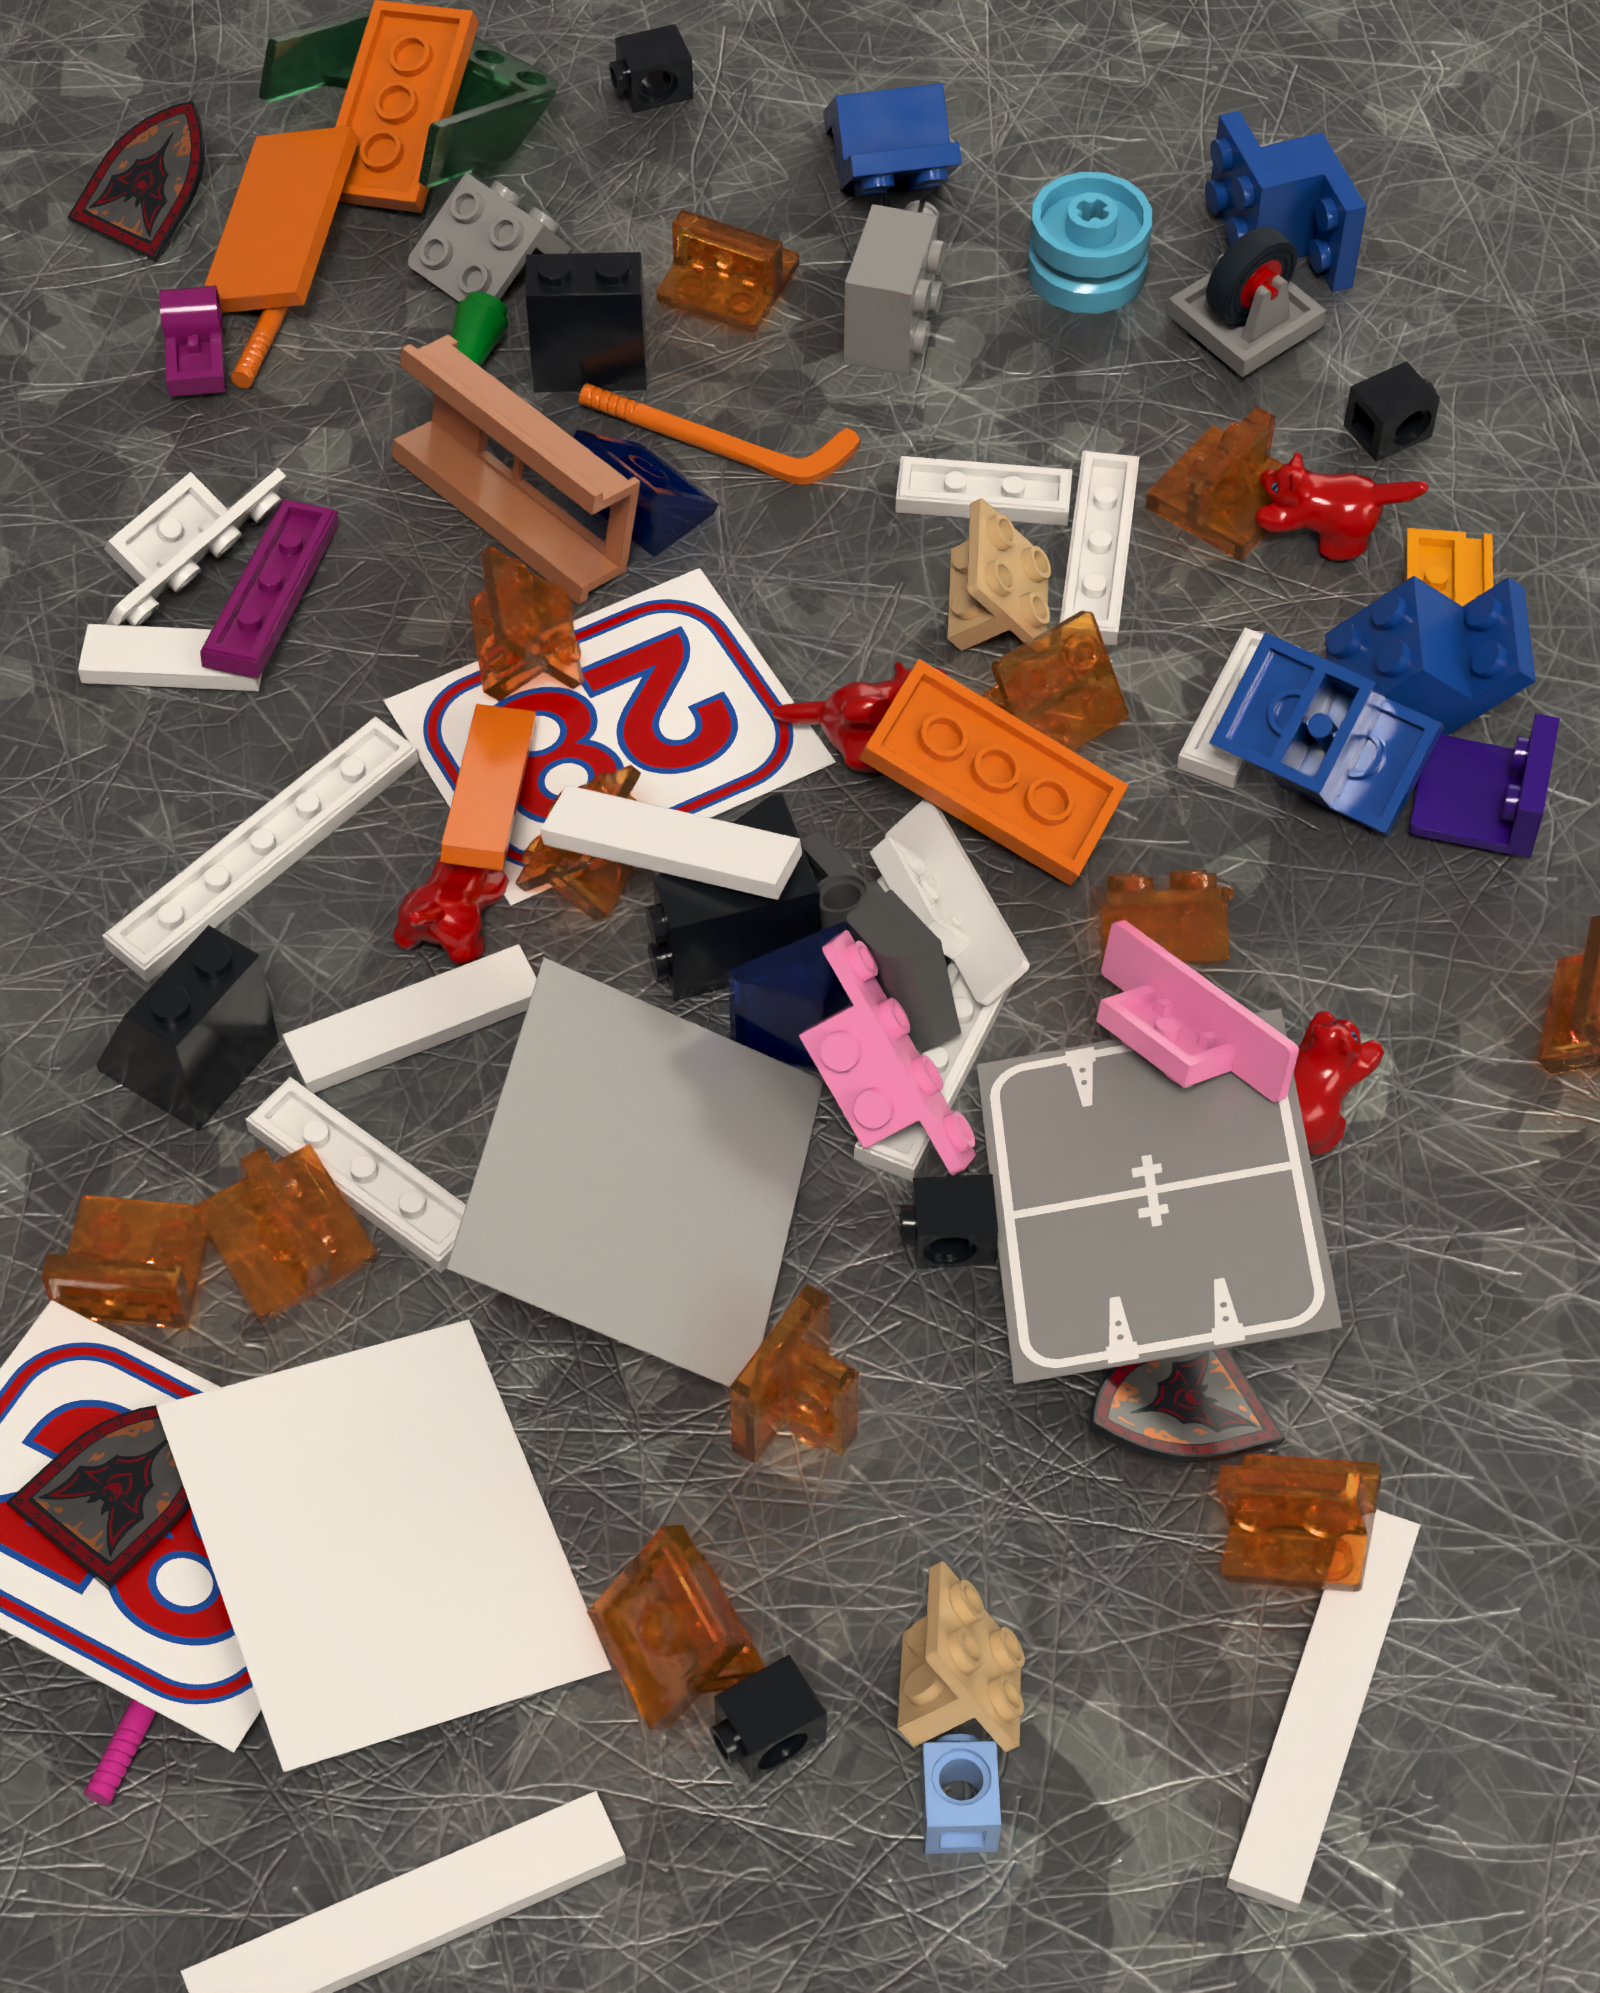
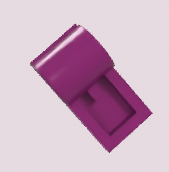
M217 285L160 290L159 302L165 339L166 384L169 397L226 392L222 308Z

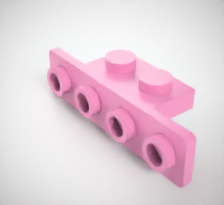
M1126 920L1111 924L1101 972L1106 979L1124 992L1101 999L1096 1022L1118 1037L1125 1046L1135 1050L1163 1071L1167 1078L1184 1088L1231 1071L1274 1103L1287 1098L1299 1053V1048L1293 1041Z
M845 930L826 943L822 950L852 1004L805 1029L799 1037L863 1149L920 1121L949 1173L954 1176L964 1171L976 1156L973 1149L975 1146L973 1131L968 1121L960 1112H952L940 1091L943 1089V1082L936 1065L927 1055H919L907 1034L911 1028L904 1009L896 999L892 997L887 999L875 978L878 974V968L870 950L862 941L858 940L855 942L850 932Z

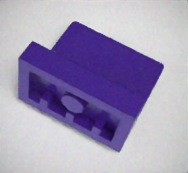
M1535 713L1529 737L1517 735L1514 749L1441 734L1419 777L1409 832L1417 836L1531 858L1544 813L1560 718Z

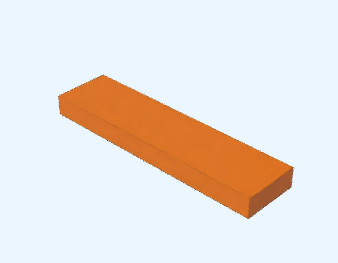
M476 704L441 843L440 862L499 871L504 869L535 730L536 711Z

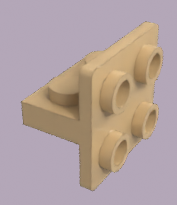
M983 498L970 504L969 540L951 548L947 639L959 650L963 651L1010 630L1034 652H1038L1047 648V624L1050 621L1048 607V578L1051 575L1050 562L1040 547L1033 546L1014 528L1006 515L999 514Z
M944 1561L929 1568L927 1616L919 1619L911 1628L903 1631L897 1729L915 1747L976 1718L1002 1750L1009 1752L1020 1746V1716L1024 1713V1703L1021 1697V1667L1025 1663L1023 1649L1015 1634L1007 1627L1000 1628L986 1612L975 1587L968 1580L963 1579L960 1581Z

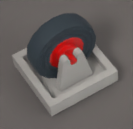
M1258 227L1244 234L1224 254H1221L1211 273L1170 297L1167 315L1243 378L1322 328L1325 323L1327 310L1290 281L1297 264V250L1293 244L1272 227Z

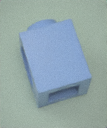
M950 1734L940 1737L936 1742L923 1743L921 1783L925 1854L998 1852L1001 1812L996 1741H979L977 1737L969 1734ZM952 1781H965L973 1785L979 1793L969 1800L961 1801L947 1796L942 1788Z

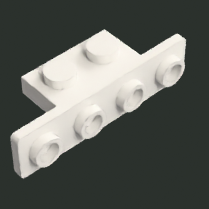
M277 468L227 510L191 472L108 540L104 550L139 586L114 607L105 625L118 626L129 622L131 626H140L159 607L160 603L156 598L169 587L175 593L182 590L200 572L201 568L197 563L210 552L216 558L223 555L241 537L242 533L238 528L250 518L256 523H260L280 504L282 499L277 495V492L287 476Z
M923 799L886 833L885 839L869 852L882 874L877 882L884 892L892 889L941 940L944 955L955 962L975 1000L987 1006L1029 970L1030 963L941 809L928 800Z

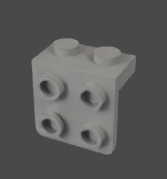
M466 172L410 253L408 264L414 271L458 302L465 300L466 295L471 292L488 293L500 300L525 264L526 254H532L534 249L541 254H568L572 247L555 234L561 225L544 212L533 206L527 214L517 207L522 199L503 184L494 180L489 188Z

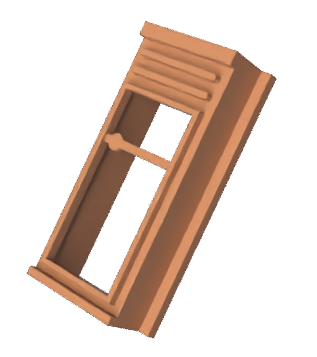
M446 335L418 349L412 344L402 347L400 367L434 392L431 421L393 439L391 457L578 605L588 600L589 591L626 572L640 480L636 477L627 480L609 464L457 349L458 341L450 335ZM488 435L514 454L513 470L486 450ZM524 463L591 515L611 506L605 542L522 478Z

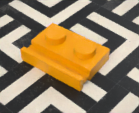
M1407 528L1404 541V582L1415 576L1461 606H1464L1493 587L1492 534L1484 533L1482 539L1466 538V532Z

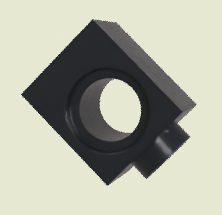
M676 24L615 38L616 61L609 63L610 77L615 92L617 94H625L633 113L693 99L692 57Z
M1406 361L1350 387L1343 426L1375 462H1378L1432 437L1440 397L1432 383L1427 379H1423Z
M993 1174L913 1178L912 1203L900 1204V1233L902 1244H914L916 1269L995 1265L998 1224Z
M790 1655L781 1658L714 1696L716 1724L710 1727L712 1739L725 1762L729 1766L739 1762L752 1783L826 1741L827 1712Z

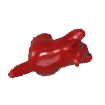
M1296 452L1292 460L1281 466L1279 470L1268 469L1260 474L1259 482L1270 496L1272 504L1259 508L1256 512L1255 520L1260 527L1269 532L1283 533L1301 528L1316 531L1319 538L1320 553L1329 560L1345 561L1359 557L1367 550L1369 535L1379 523L1384 505L1410 502L1425 494L1429 487L1425 481L1376 484L1371 478L1352 472L1339 474L1313 473L1306 470L1303 466L1302 454Z
M896 662L894 664L895 676L891 680L876 683L851 682L834 691L826 701L778 705L773 708L772 715L774 718L792 725H821L833 747L843 755L847 767L856 772L877 773L880 771L858 758L911 670L904 668L901 662ZM936 667L937 670L948 676L944 670Z
M439 857L432 874L425 884L405 895L398 909V923L392 934L394 942L398 947L405 950H412L424 941L440 944L447 952L451 962L459 965L468 964L480 959L484 953V937L480 934L482 927L481 912L484 908L496 903L505 894L509 881L503 870L446 864L440 862Z
M1329 1011L1317 1012L1310 1021L1300 1044L1294 1068V1077L1309 1155H1320L1329 1152L1343 1138L1346 1120L1340 1113L1342 1101L1359 1082L1379 1067L1384 1055L1381 1043L1369 1040L1361 1044L1360 1032L1357 1026L1349 1020H1335L1333 1014Z

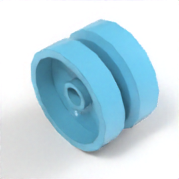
M1078 172L1065 175L1044 186L1032 203L1028 278L1035 292L1051 305L1073 313L1099 314L1119 309L1135 299L1146 283L1148 248L1150 247L1152 231V207L1145 194L1128 180L1100 172Z

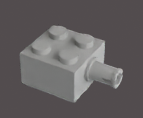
M920 200L910 202L906 205L905 210L872 204L845 280L843 363L909 375L915 354H925L931 328V322L927 321L929 314H938L944 287L943 282L935 280V275H939L942 269L945 241L937 240L939 212L932 204L925 201L922 213L918 212Z

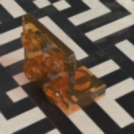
M90 1195L83 1196L80 1200L67 1255L47 1253L41 1278L49 1301L53 1300L90 1320L188 1329L212 1223L210 1208L199 1205Z

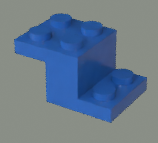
M943 83L836 95L823 111L826 133L833 132L840 191L854 189L855 198L887 194L888 188H892L895 186L894 184L908 183V191L911 192L936 189L941 187L940 182L948 181V176L962 164L959 142L950 143Z
M1240 110L1219 115L1216 140H1213L1210 145L1213 167L1211 181H1207L1205 185V195L1209 209L1212 213L1219 214L1226 227L1230 246L1251 230L1258 227H1272L1293 244L1297 250V258L1309 256L1312 268L1317 273L1321 272L1332 292L1352 288L1367 205L1323 132L1261 147Z
M1412 576L1325 633L1328 661L1377 682L1386 698L1441 722L1444 726L1442 735H1450L1536 682L1525 587L1510 577H1507L1472 601L1461 606L1419 578Z
M1265 632L1209 743L1213 748L1267 772L1280 787L1389 837L1444 726L1439 721L1386 698L1377 682Z

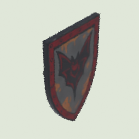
M189 101L163 109L145 118L120 137L98 165L67 218L77 225L157 262L191 205L202 178L205 162V137L202 121L195 103Z
M1227 1348L1114 1367L1095 1396L1089 1422V1429L1122 1447L1149 1457L1182 1463H1205L1280 1445L1285 1440L1284 1435Z
M156 1405L117 1415L83 1433L6 1502L12 1510L108 1590L174 1528L190 1507Z

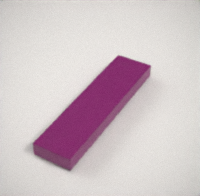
M285 499L281 501L200 651L202 667L259 679L339 526L338 510Z

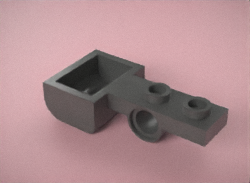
M819 831L800 840L820 891V930L824 945L836 935L848 930L855 942L858 940L862 941L868 947L878 968V974L875 978L887 999L891 997L896 999L904 1009L911 1028L907 1034L917 1050H928L937 1047L961 1034L941 940L892 889L884 892L875 880L867 882L859 874L853 858L845 848L836 850Z

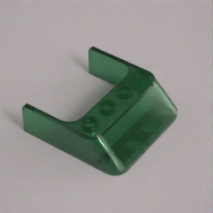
M371 9L270 38L266 48L259 98L270 103L319 87H338L347 90ZM475 36L451 117L433 122L429 126L419 183L431 188L462 177L466 172L470 174L489 166L499 165L501 162L512 158L554 99L558 85L557 80L537 67Z

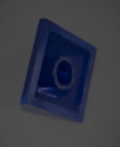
M577 430L573 438L622 474L627 480L632 477L640 480L631 540L653 557H656L713 515L719 505L641 443ZM611 506L597 513L608 521Z
M845 921L729 970L731 1040L790 1066L820 1074L799 1035L805 1029L848 1007L849 997L822 950L826 943L845 930H848L851 934Z

